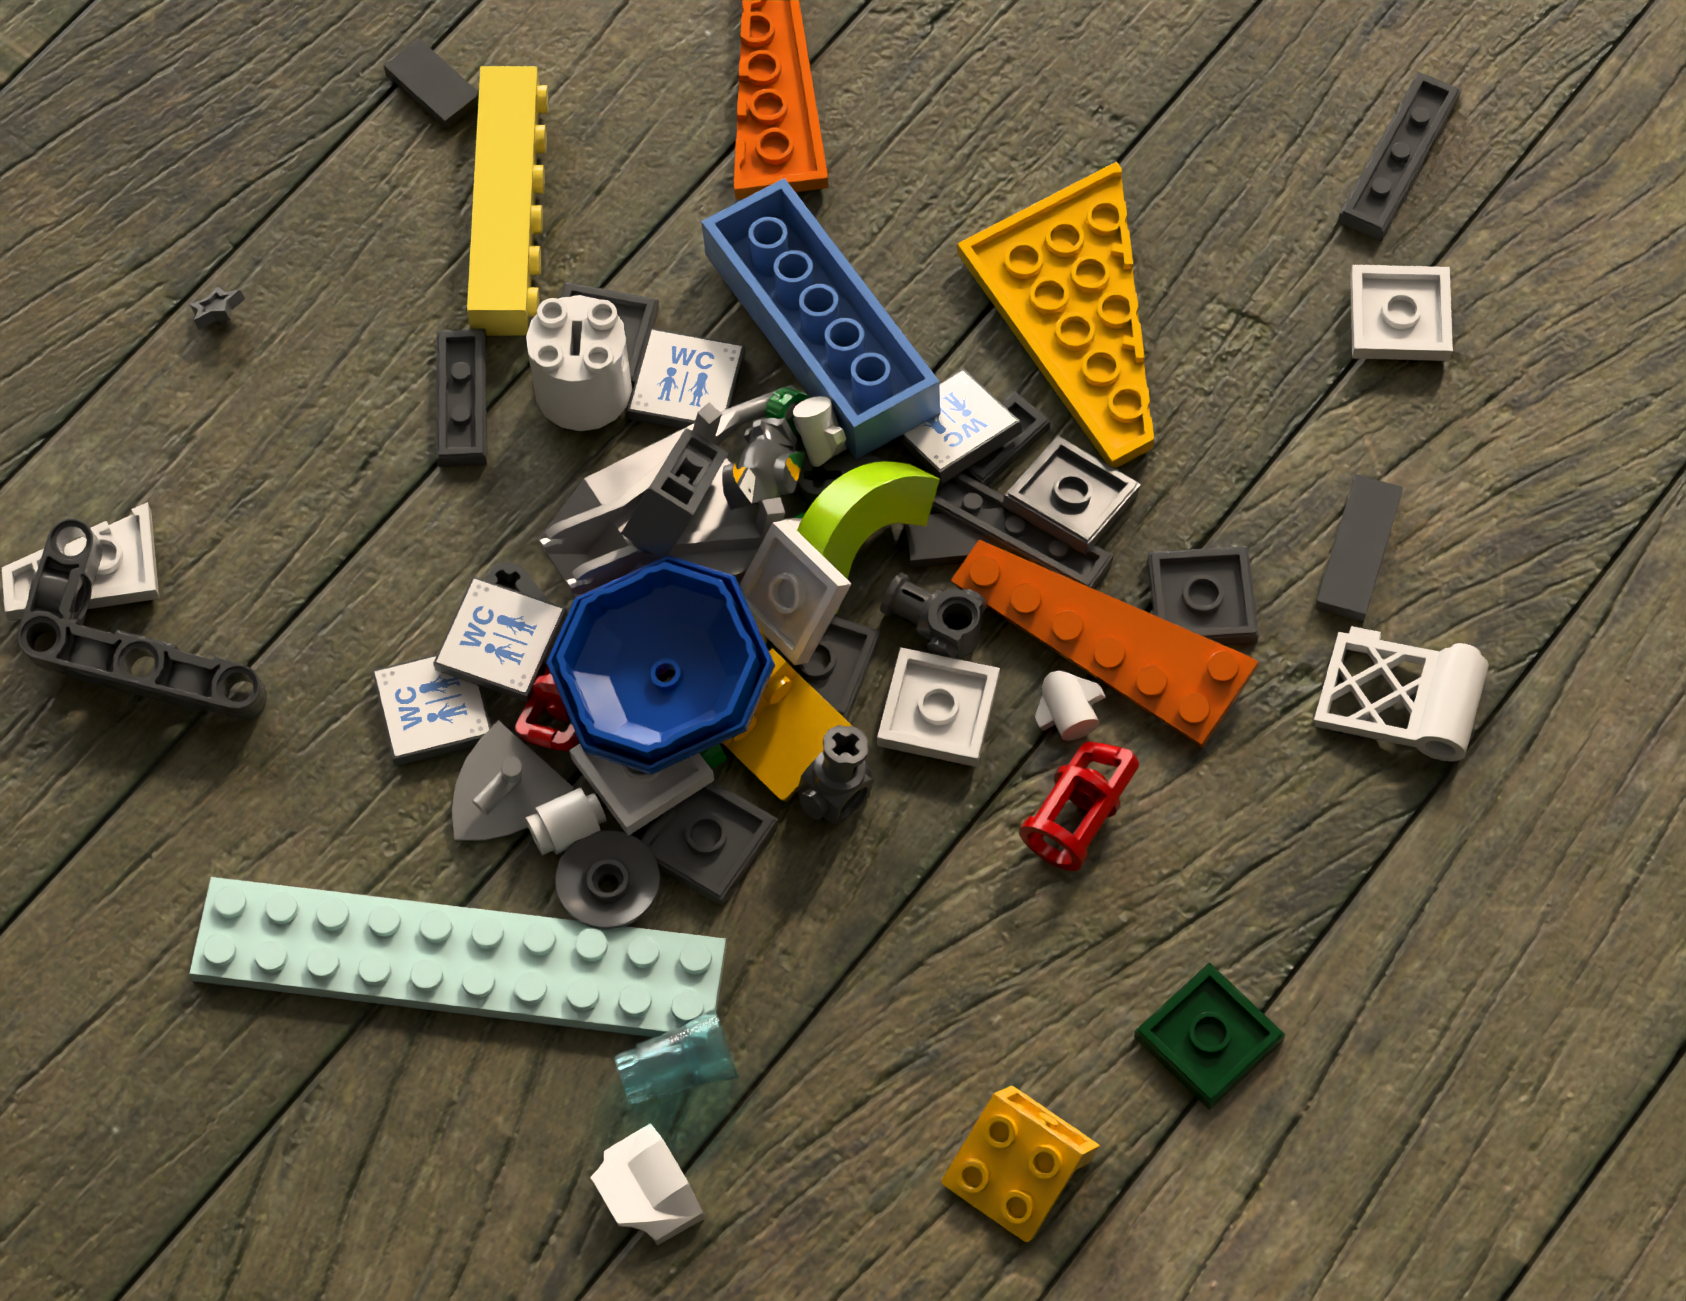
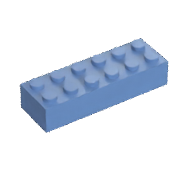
M785 178L701 221L706 257L811 398L824 396L831 400L839 427L843 428L846 436L845 444L856 459L941 414L939 380Z

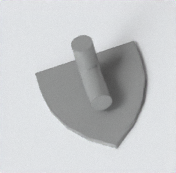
M498 720L483 735L467 756L456 781L452 804L454 841H487L516 834L528 828L525 818L536 813L535 807L571 792L574 787Z

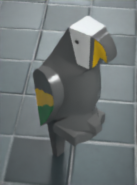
M766 418L754 421L753 426L746 429L744 434L748 446L741 454L738 468L735 463L723 466V493L731 510L793 493L806 452L800 451L802 445L801 435H794L785 418Z

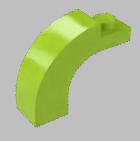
M882 461L859 466L837 478L821 492L805 513L797 531L848 579L856 553L865 540L875 531L895 523L927 525L940 479L906 463Z

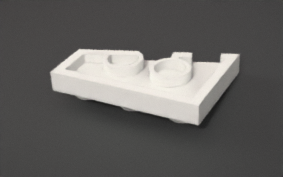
M148 502L131 509L132 515L108 525L107 521L91 527V530L100 541L103 551L88 609L159 599L152 513ZM81 537L66 544L64 554L67 556L79 554L84 550L87 539ZM44 549L2 567L4 608L9 621L22 619L31 582L38 569Z

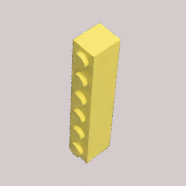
M480 66L467 313L470 329H485L486 336L527 335L530 317L536 316L539 306V288L532 287V275L541 274L540 246H534V234L543 233L542 205H535L536 194H544L545 169L544 165H537L538 154H546L547 148L546 125H539L540 114H548V86L539 85L537 66Z

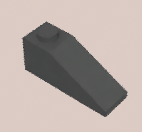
M685 427L621 532V535L631 540L632 544L645 554L655 555L660 559L669 555L694 515L728 453Z

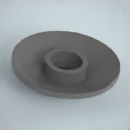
M615 830L597 831L575 841L562 855L555 875L557 895L567 913L578 922L598 929L620 928L638 920L654 903L660 886L659 866L649 847L637 837L631 834L628 836L625 832ZM606 881H614L619 885L615 891L604 893L599 889L601 884Z

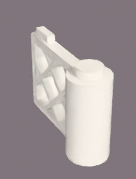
M1351 626L1349 634L1338 632L1314 718L1315 727L1417 747L1423 754L1442 761H1459L1463 759L1466 755L1489 667L1488 661L1481 655V652L1474 646L1462 643L1454 644L1450 648H1445L1439 652L1380 640L1381 632ZM1346 650L1368 654L1375 665L1352 677L1343 665ZM1404 661L1424 665L1421 677L1404 687L1401 686L1390 670ZM1382 674L1394 692L1371 704L1359 686ZM1339 675H1340V676L1342 677V679L1344 680V682H1342L1341 684L1337 685V682H1338V679H1339ZM1350 691L1363 707L1362 710L1349 717L1329 713L1332 701ZM1417 692L1415 701L1413 703L1409 696ZM1401 701L1411 715L1408 728L1404 729L1385 725L1378 713Z

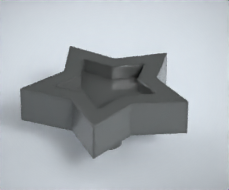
M217 286L206 298L190 304L196 315L194 322L198 329L215 321L224 324L231 320L232 310L245 300L241 290L224 292Z

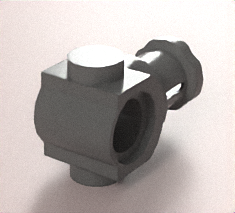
M900 572L894 577L887 588L881 602L880 612L887 616L894 613L917 625V634L928 639L927 650L930 654L960 660L962 657L972 653L978 645L983 613L988 603L980 594L970 589L960 590L952 588L945 591L937 589L934 593H931L909 582L908 575ZM959 621L965 623L968 627L963 630H953L946 625Z
M838 725L827 731L822 742L823 751L801 775L797 791L800 795L799 802L801 807L811 818L819 820L824 817L833 826L851 816L869 798L874 781L871 779L870 768L864 761L868 754V739L862 731L853 726L845 727Z

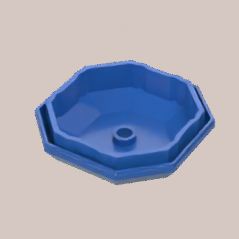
M670 555L576 597L546 662L583 751L650 775L746 732L775 667L736 577ZM668 670L675 671V676L672 680L668 682L659 681L660 675Z

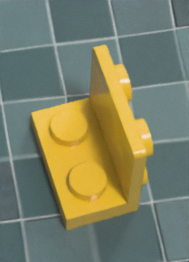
M772 648L769 653L775 667L748 730L722 743L780 800L787 802L798 791L801 775L823 751L822 742L827 731L838 725L845 727L852 725Z
M1012 1085L992 1095L943 1176L942 1184L1024 1242H1029L1037 1234L1075 1170L1089 1164L1100 1145Z

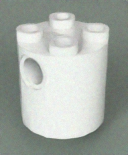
M581 295L544 300L538 306L537 314L531 320L526 335L536 402L545 417L562 428L576 431L599 429L617 419L627 407L632 392L624 324L617 314L616 307L608 300H599Z

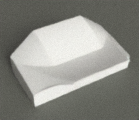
M651 1123L604 1151V1161L591 1176V1179L618 1226L633 1227L645 1231L654 1239L656 1245H659L704 1220L703 1211L689 1182L663 1138Z

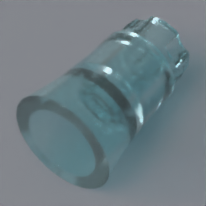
M715 1007L680 1027L636 1044L637 1049L627 1050L614 1056L615 1064L630 1104L643 1102L652 1098L653 1095L657 1100L686 1089L739 1078Z

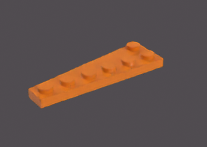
M742 0L737 135L734 166L735 200L745 199L783 178L786 179L795 192L829 188L799 0Z
M978 540L951 579L955 587L960 590L970 589L977 592L987 601L989 609L1201 748L1206 745L1259 667V662L1250 656L982 540Z

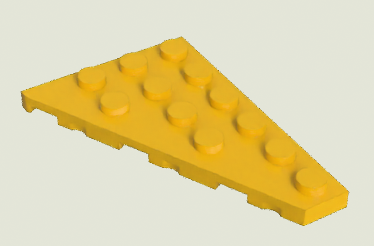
M1115 162L957 243V254L1106 464L1114 469L1154 447V431L1150 416V398L1146 383L1144 348L1138 316V299L1135 292L1133 257L1122 184V168Z

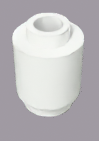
M581 788L535 807L536 813L525 818L533 840L542 856L552 851L556 855L566 851L575 841L601 831L599 824L607 821L595 793L586 796Z

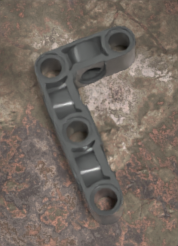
M77 518L61 520L52 527L48 534L38 569L31 582L28 601L17 637L20 648L36 666L69 675L88 683L237 719L255 717L263 710L267 702L265 686L255 671L244 664L221 659L218 655L211 659L183 652L174 644L119 630L113 634L83 626L92 595V588L102 559L103 549L91 528ZM76 537L87 539L84 550L74 556L64 554L65 546L71 539ZM46 632L56 633V642L53 647L44 652L35 651V641L41 634ZM152 657L155 659L154 667L149 674L142 677H135L131 674L132 666L139 658ZM246 681L253 684V691L246 700L241 702L229 700V692L236 683Z

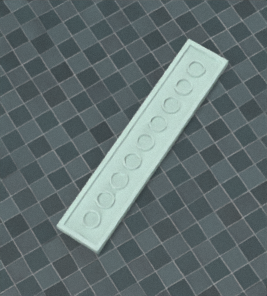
M211 877L189 974L192 980L196 982L711 1044L727 944L726 938L626 926L614 929H598L584 925L576 920Z

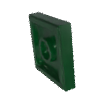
M1210 962L1134 1032V1038L1209 1110L1284 1041L1286 1035Z

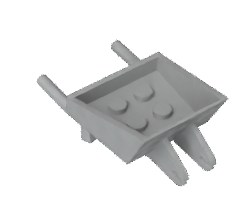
M793 385L785 386V387H787V388L791 387V388L795 389V387H794ZM778 390L721 412L708 402L697 412L695 423L687 428L718 446L739 425L765 416V409L769 398L772 397L773 392ZM684 429L584 478L538 538L540 545L575 597L660 559L655 555L645 554L638 550L631 540L621 535V532ZM726 458L669 555L733 575L740 585L772 523L786 520L797 530L802 518L783 519L785 510L780 497L762 500L760 506L759 504L731 510L724 496L722 486L723 466L730 464Z

